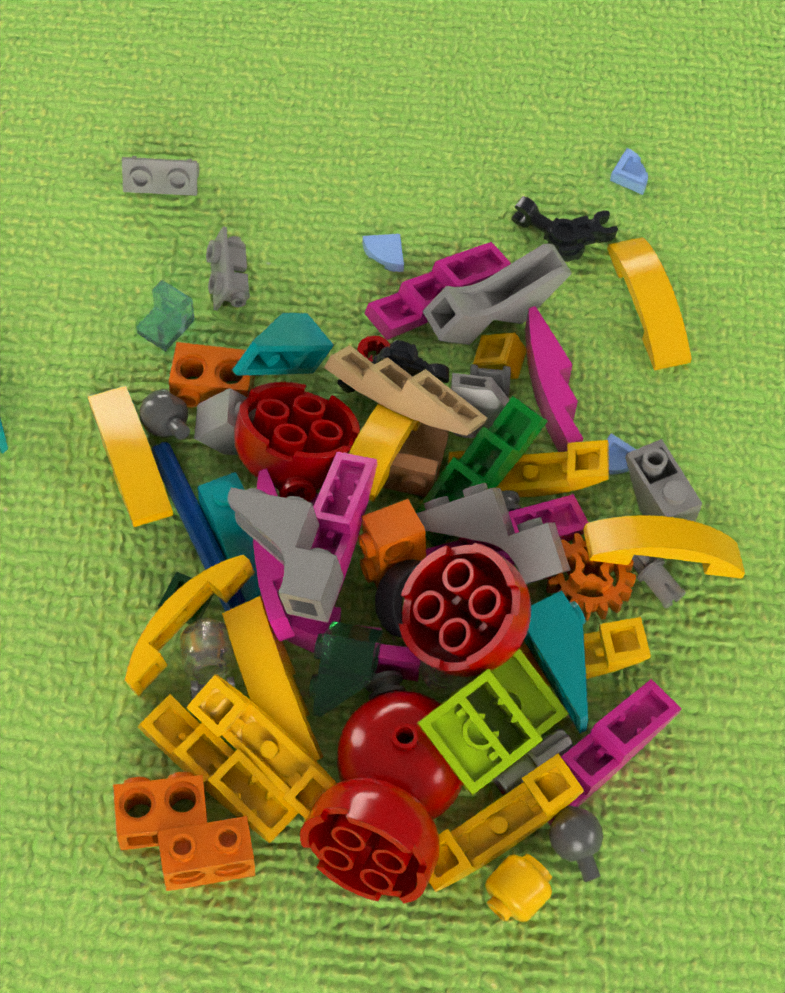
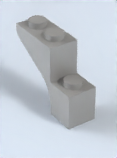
M543 244L479 283L464 287L446 286L422 312L439 341L470 345L493 320L523 324L527 320L528 309L536 306L538 309L572 272L553 244Z
M486 483L478 484L462 490L464 498L449 502L448 496L440 497L424 503L426 511L417 513L426 531L487 542L500 547L512 558L526 584L570 571L555 522L543 524L541 517L518 524L519 532L515 533L500 488L488 489Z
M231 487L228 494V502L230 507L236 512L235 519L237 524L284 565L283 581L278 593L286 613L328 622L344 576L337 555H333L321 548L311 549L319 527L312 503L297 496L284 498L268 495L264 491L255 488L242 490Z

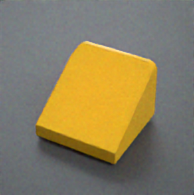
M515 332L481 335L473 364L478 365V368L501 370L504 366H510V379H518L526 348Z

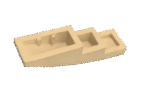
M350 345L331 355L324 366L326 370L359 393L394 412L428 426L468 436L484 425L488 419L426 369L412 377L388 357L373 364Z

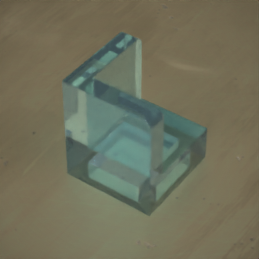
M161 280L152 289L154 308L136 326L137 334L166 352L194 322L192 298Z

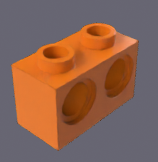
M176 342L169 377L170 393L181 398L189 408L197 407L199 403L229 388L248 398L249 392L254 386L255 375L237 376L232 370L246 350ZM192 376L199 377V378H197V379H192V380H191V379H186V378L192 377ZM237 381L235 384H227L226 382Z
M408 499L362 516L363 534L358 535V541L364 558L360 559V567L368 583L374 581L378 588L379 582L387 570L398 562L411 559L422 561L426 558V530Z
M176 772L169 775L167 779L150 780L147 777H132L126 779L123 784L113 785L116 833L120 850L159 846L157 831L208 823L203 774L194 775L191 772ZM182 799H188L195 803L194 807L187 812H177L172 809L173 805ZM143 804L150 807L149 812L142 817L135 818L128 815L129 810L135 805Z
M247 816L157 831L166 891L255 876L254 855Z

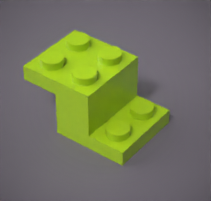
M518 649L514 656L494 671L486 669L479 675L473 676L448 695L445 702L421 719L417 725L442 755L470 795H474L543 741L540 736L569 713L522 651Z

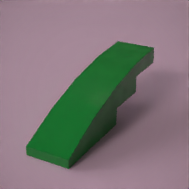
M512 396L490 428L484 426L481 428L460 459L452 458L416 509V514L426 511L424 503L444 496H448L449 502L464 498L462 490L478 484L486 483L488 489L496 488L523 456L548 420L519 398ZM426 531V539L435 546L444 544L452 536Z

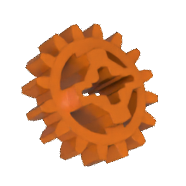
M579 533L574 534L572 544L562 539L561 543L570 567V571H567V574L570 577L567 581H565L563 573L548 577L547 593H557L562 590L569 603L575 601L579 605L586 621L589 620L591 612H597L601 620L606 619L608 608L615 613L620 612L623 604L622 601H629L633 591L631 587L634 586L636 575L630 573L634 564L633 559L629 565L589 561L586 541H583ZM612 571H614L617 580L615 587L612 585L614 579L610 576Z

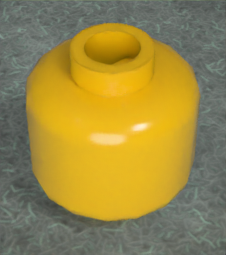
M526 853L523 857L515 854L509 855L485 882L486 890L491 896L486 903L505 922L510 917L520 922H527L551 897L552 888L549 881L552 879V876L530 854Z

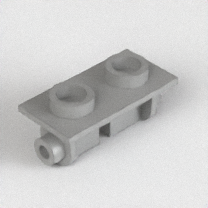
M132 156V158L122 157L123 192L197 196L199 163L192 161V159L171 160L137 158V156Z
M223 226L215 240L209 242L206 251V260L208 263H211L208 290L210 294H213V305L216 311H218L224 301L231 302V305L234 307H242L246 305V301L250 297L248 274L234 272V270L245 272L247 269L246 245L241 241L240 237L231 236L227 238V227Z

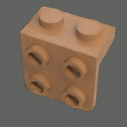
M421 423L417 431L412 430L392 462L389 477L382 488L426 497L438 479L449 431L428 426L424 423Z

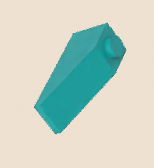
M282 313L252 341L232 370L237 376L313 374L334 345L308 313Z
M233 472L199 485V506L225 560L244 555L250 560L254 574L240 588L245 602H248L262 595L258 584L253 538L237 524L235 519L236 512L230 507L228 502V494L231 487L245 490L237 473Z
M561 590L531 605V621L524 642L561 704L569 713L568 715L577 731L581 734L587 731L588 725L583 624L586 623V620L579 605L575 601L569 603Z

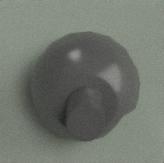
M159 389L148 394L140 406V420L150 434L161 438L175 436L179 440L185 439L189 435L190 429L186 425L188 407L181 398L171 394L168 389Z
M567 806L556 815L549 829L550 843L554 851L561 858L569 862L577 861L583 880L587 882L600 877L593 854L599 852L602 845V826L598 819L586 809Z

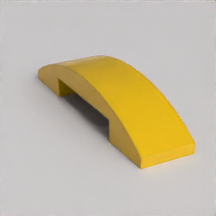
M644 237L608 244L607 250L618 278L624 277L644 329L642 340L654 371L691 363L692 357L687 333L676 296L664 267L651 245Z
M379 403L365 422L349 454L377 459V468L369 500L373 502L387 481L390 466L412 430L417 431L421 425V422L394 412Z
M608 440L567 443V451L525 454L496 488H500L501 491H515L519 497H536L575 491L599 484L609 479ZM465 451L449 452L448 464L453 457L460 459Z
M637 515L597 520L586 523L583 528L589 561L629 565L634 555L700 562L702 563L704 574L740 579L745 575L737 542L722 531L699 522L667 516Z
M240 555L230 558L202 571L180 587L154 614L138 639L126 672L125 681L137 696H140L168 666L159 651L213 593L227 603L254 574L250 560L247 557Z
M641 617L599 624V631L584 634L586 679L612 673L650 659L651 654ZM521 645L519 649L545 683L551 686L527 645Z
M215 674L186 707L217 737L223 736L234 748L239 749L285 794L283 799L305 819L318 798L327 789L337 784L327 771L291 735L219 675Z
M559 753L522 777L523 783L451 832L447 828L439 834V858L429 880L435 892L475 872L517 845L555 817L584 792V789Z

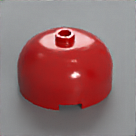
M273 382L251 389L248 398L240 404L234 428V442L240 460L257 479L259 471L267 468L275 488H277V480L286 475V477H300L311 481L315 486V490L321 489L336 453L349 454L360 433V426L356 416L341 400L333 395L327 400L313 393L306 392L307 385L293 382ZM256 408L252 424L248 414Z
M478 543L453 548L444 546L432 552L412 571L401 593V596L405 599L402 611L403 624H399V628L405 644L418 659L436 670L452 676L473 677L486 669L494 671L505 664L522 645L531 621L530 594L519 571L500 554Z
M395 691L376 696L361 705L348 719L340 735L337 751V769L340 781L353 778L383 780L413 795L423 804L433 819L442 815L458 798L463 784L417 725L421 719L440 706L441 703L420 693Z
M374 778L348 779L327 789L314 804L300 831L302 847L311 848L320 860L316 867L319 871L342 888L379 902L382 895L399 897L403 904L418 899L423 894L436 868L440 853L437 827L423 804L406 790L392 783Z

